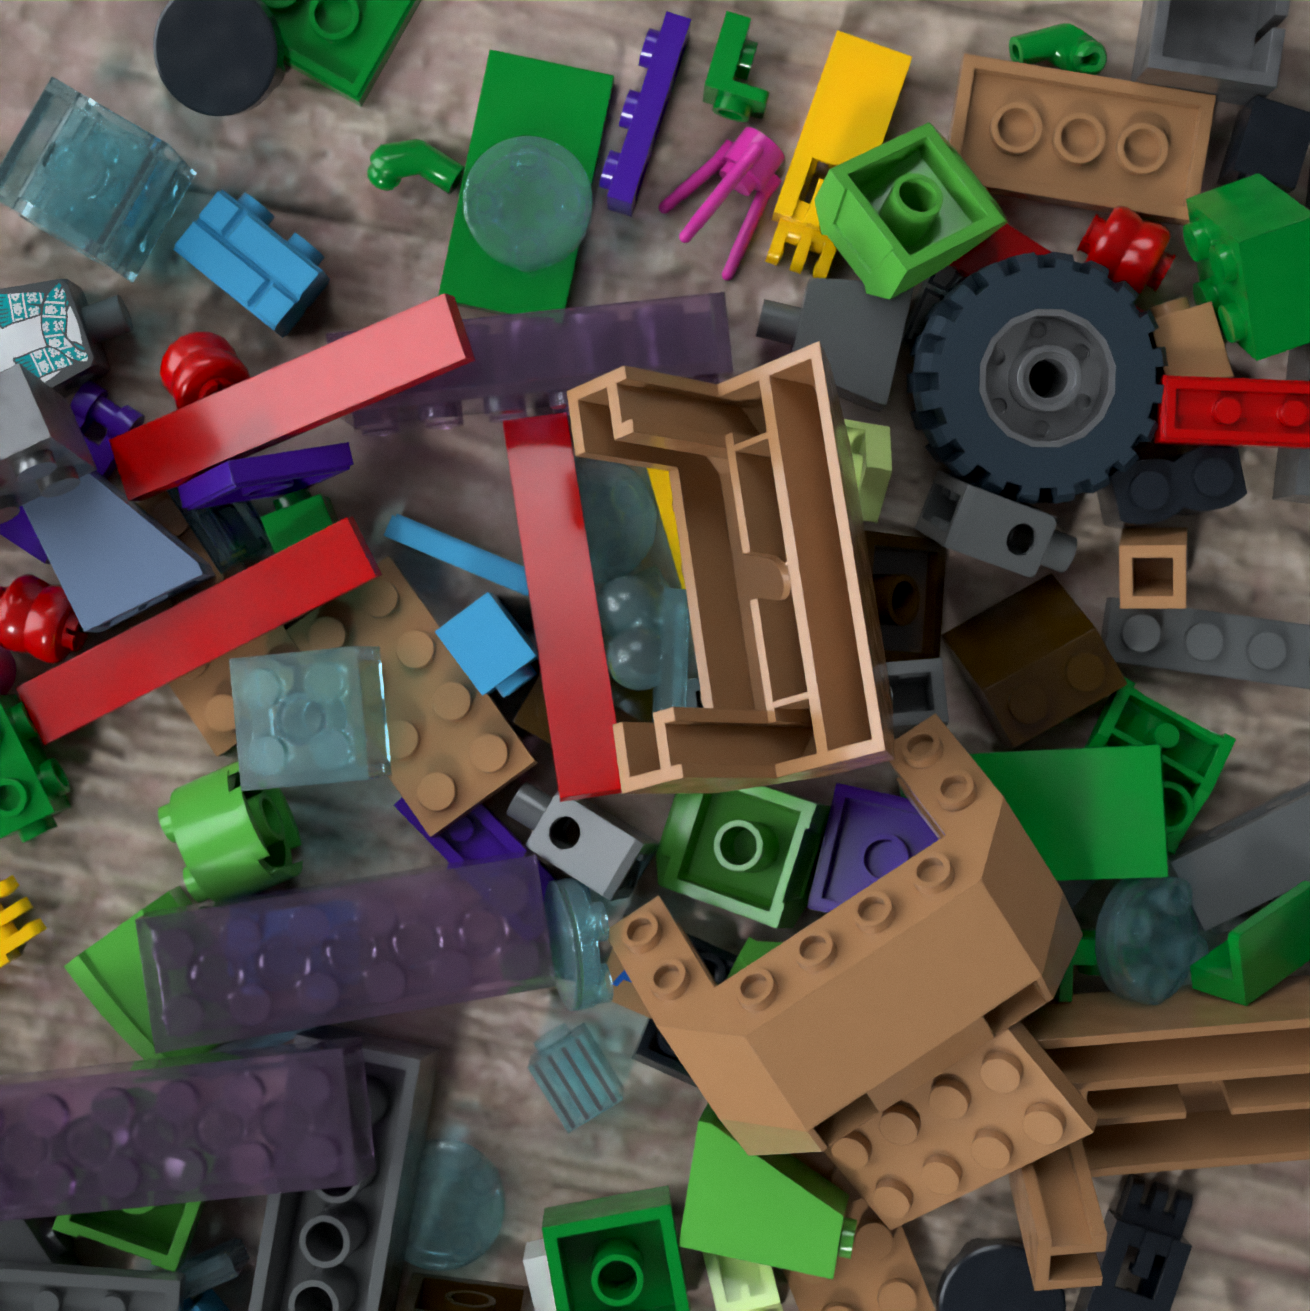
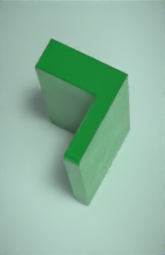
M1302 881L1229 932L1228 940L1190 965L1192 988L1248 1006L1310 960V881Z

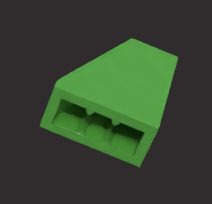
M709 1103L707 1104L697 1126L679 1247L833 1279L839 1257L851 1259L858 1220L846 1217L849 1194L790 1153L748 1156L717 1117Z

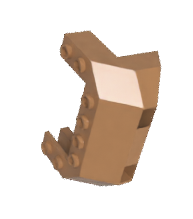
M820 341L719 384L624 365L567 391L576 457L669 471L673 498L672 506L676 518L682 560L681 568L685 580L691 621V636L694 642L700 683V699L703 708L671 707L654 712V723L620 722L613 724L622 794L721 793L825 777L894 760L893 701L852 450L831 364Z
M936 713L894 740L895 759L888 762L899 775L896 780L903 793L939 840L718 985L689 936L679 922L676 923L659 895L604 931L605 936L656 1026L717 1117L748 1156L824 1151L1052 1000L1083 936L1063 890L1005 798Z
M1310 975L1288 976L1248 1006L1193 989L1192 984L1078 993L1073 994L1072 1002H1058L1053 998L1020 1020L1099 1116L1094 1133L1009 1173V1184L1034 1291L1102 1286L1103 1277L1096 1252H1104L1106 1250L1107 1232L1092 1177L1310 1159Z

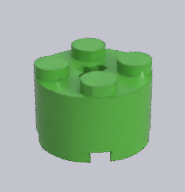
M252 757L240 759L175 788L171 793L170 802L158 808L161 828L171 842L177 843L186 867L183 869L186 888L198 903L211 899L218 905L229 906L294 878L302 871L303 860L292 864L291 850L301 846V839L289 804L274 779L263 784L253 771L263 766Z

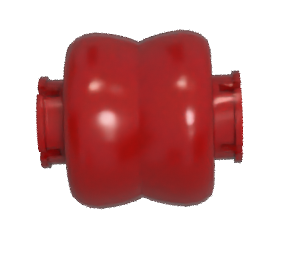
M1125 206L1115 207L1107 220L1099 217L1096 213L1076 250L1088 255L1085 262L1092 260L1108 268L1109 274L1107 278L1117 283L1125 280L1139 295L1145 285L1151 287L1153 291H1157L1176 257V254L1172 255L1165 251L1171 239V233L1168 228L1158 223L1143 221L1137 213Z
M195 331L183 335L169 345L162 356L159 372L163 387L173 397L177 409L250 378L248 368L237 357L235 349L224 337L210 331Z
M23 574L14 579L8 587H0V646L13 652L29 653L39 660L52 664L65 659L71 650L76 652L82 648L88 633L80 631L82 626L62 585H51L34 575Z

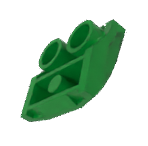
M1124 677L1127 685L1110 694L1084 748L1162 744L1168 854L1172 855L1175 854L1190 824L1210 796L1236 739L1226 733L1219 735L1188 720L1145 696L1134 688L1136 683Z

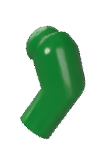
M1061 23L1011 37L1009 40V53L1013 62L1033 65L1048 61L1061 70L1091 75L1099 74L1107 63L1105 47L1092 36L1070 23Z
M411 139L381 144L370 155L371 164L367 169V177L376 188L391 191L400 184L401 178L420 175L450 195L462 180L465 166L426 141Z

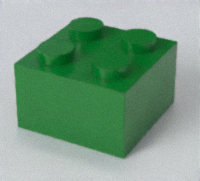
M1260 173L1186 198L1190 223L1183 226V237L1189 255L1197 264L1199 281L1193 283L1192 288L1196 306L1211 301L1218 325L1226 339L1230 343L1236 342L1256 361L1310 343V210Z
M669 1185L544 1208L542 1234L556 1311H691Z

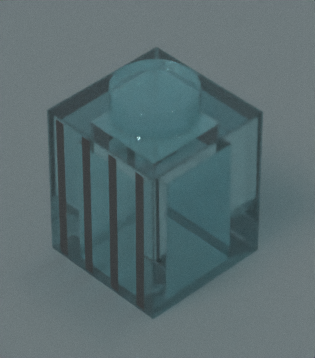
M563 1023L548 1031L533 1043L537 1052L530 1056L527 1068L568 1133L623 1100L624 1086L585 1023L580 1024L571 1031L567 1024Z

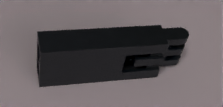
M1129 1174L1116 1211L1107 1210L1104 1219L1107 1232L1106 1250L1104 1252H1096L1103 1277L1102 1286L1081 1287L1073 1311H1170L1192 1245L1182 1235L1192 1208V1193L1178 1189L1167 1212L1164 1211L1169 1196V1186L1154 1181L1149 1189L1145 1204L1140 1203L1145 1188V1178L1136 1174ZM1129 1245L1139 1248L1135 1261H1130L1128 1270L1133 1275L1141 1277L1136 1293L1132 1288L1126 1287V1289L1115 1286Z

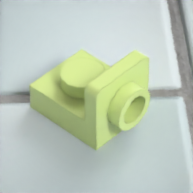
M844 419L852 450L863 521L877 523L892 473L890 427Z
M702 1252L716 1311H783L772 1266Z

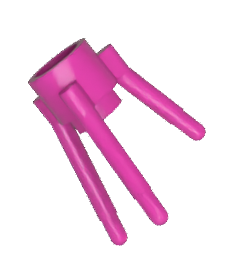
M746 127L734 142L726 139L711 159L674 189L675 191L658 206L661 213L666 214L670 212L682 200L684 201L719 171V175L723 180L679 234L680 241L688 243L706 224L733 189L744 196H749L754 189L757 191L722 271V278L726 281L733 279L769 198L782 183L775 172L785 160V156L781 149L766 135L754 128Z

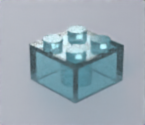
M350 646L229 659L241 791L369 780L392 775L380 646Z

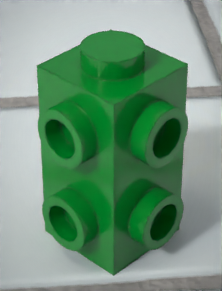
M16 694L0 695V839L18 834L23 844L57 828L58 825L53 816L71 808V805L66 796L70 792L69 780L56 759L51 758L48 760L37 738L39 734L23 702H19Z

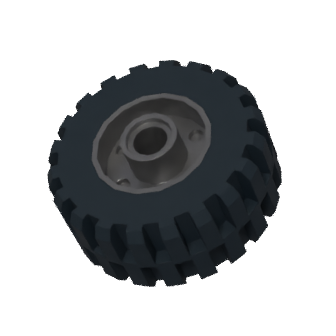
M1032 252L1016 255L980 268L977 272L962 278L948 289L949 293L942 301L934 303L923 319L927 324L922 334L914 338L909 354L915 357L913 373L906 374L907 393H913L916 408L910 414L915 429L923 430L929 442L925 448L936 462H943L951 470L950 475L974 484L986 491L1008 497L1016 502L1030 504L1044 502L1056 504L1072 501L1077 494H1093L1109 485L1108 476L1114 471L1126 472L1139 459L1134 451L1139 442H1151L1157 430L1158 423L1150 419L1154 406L1162 403L1164 385L1157 384V367L1168 366L1165 346L1152 348L1148 333L1155 331L1159 326L1151 310L1139 312L1133 304V301L1136 300L1139 294L1125 280L1114 283L1107 278L1109 274L1108 268L1092 260L1085 263L1074 261L1073 254L1051 252L1046 255H1035ZM1033 366L1037 368L1041 376V386L1037 393L1031 389L1029 384V373Z

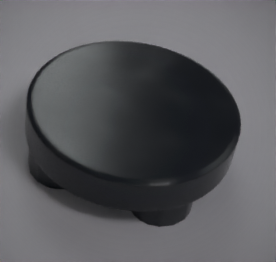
M170 0L157 21L153 38V53L157 71L168 91L180 103L195 112L208 116H232L248 112L266 100L273 89L280 86L284 79L286 69L283 62L284 45L281 31L272 12L261 0Z
M976 1238L964 1244L960 1253L951 1260L944 1270L936 1293V1311H1066V1300L1063 1289L1034 1291L1023 1243L1009 1239L987 1240Z

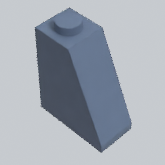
M96 470L80 477V484L68 493L50 498L41 496L22 505L84 632L101 633L216 577L211 565L134 501H128L127 496Z

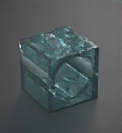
M51 76L0 164V204L24 221L133 283L196 173L168 143Z

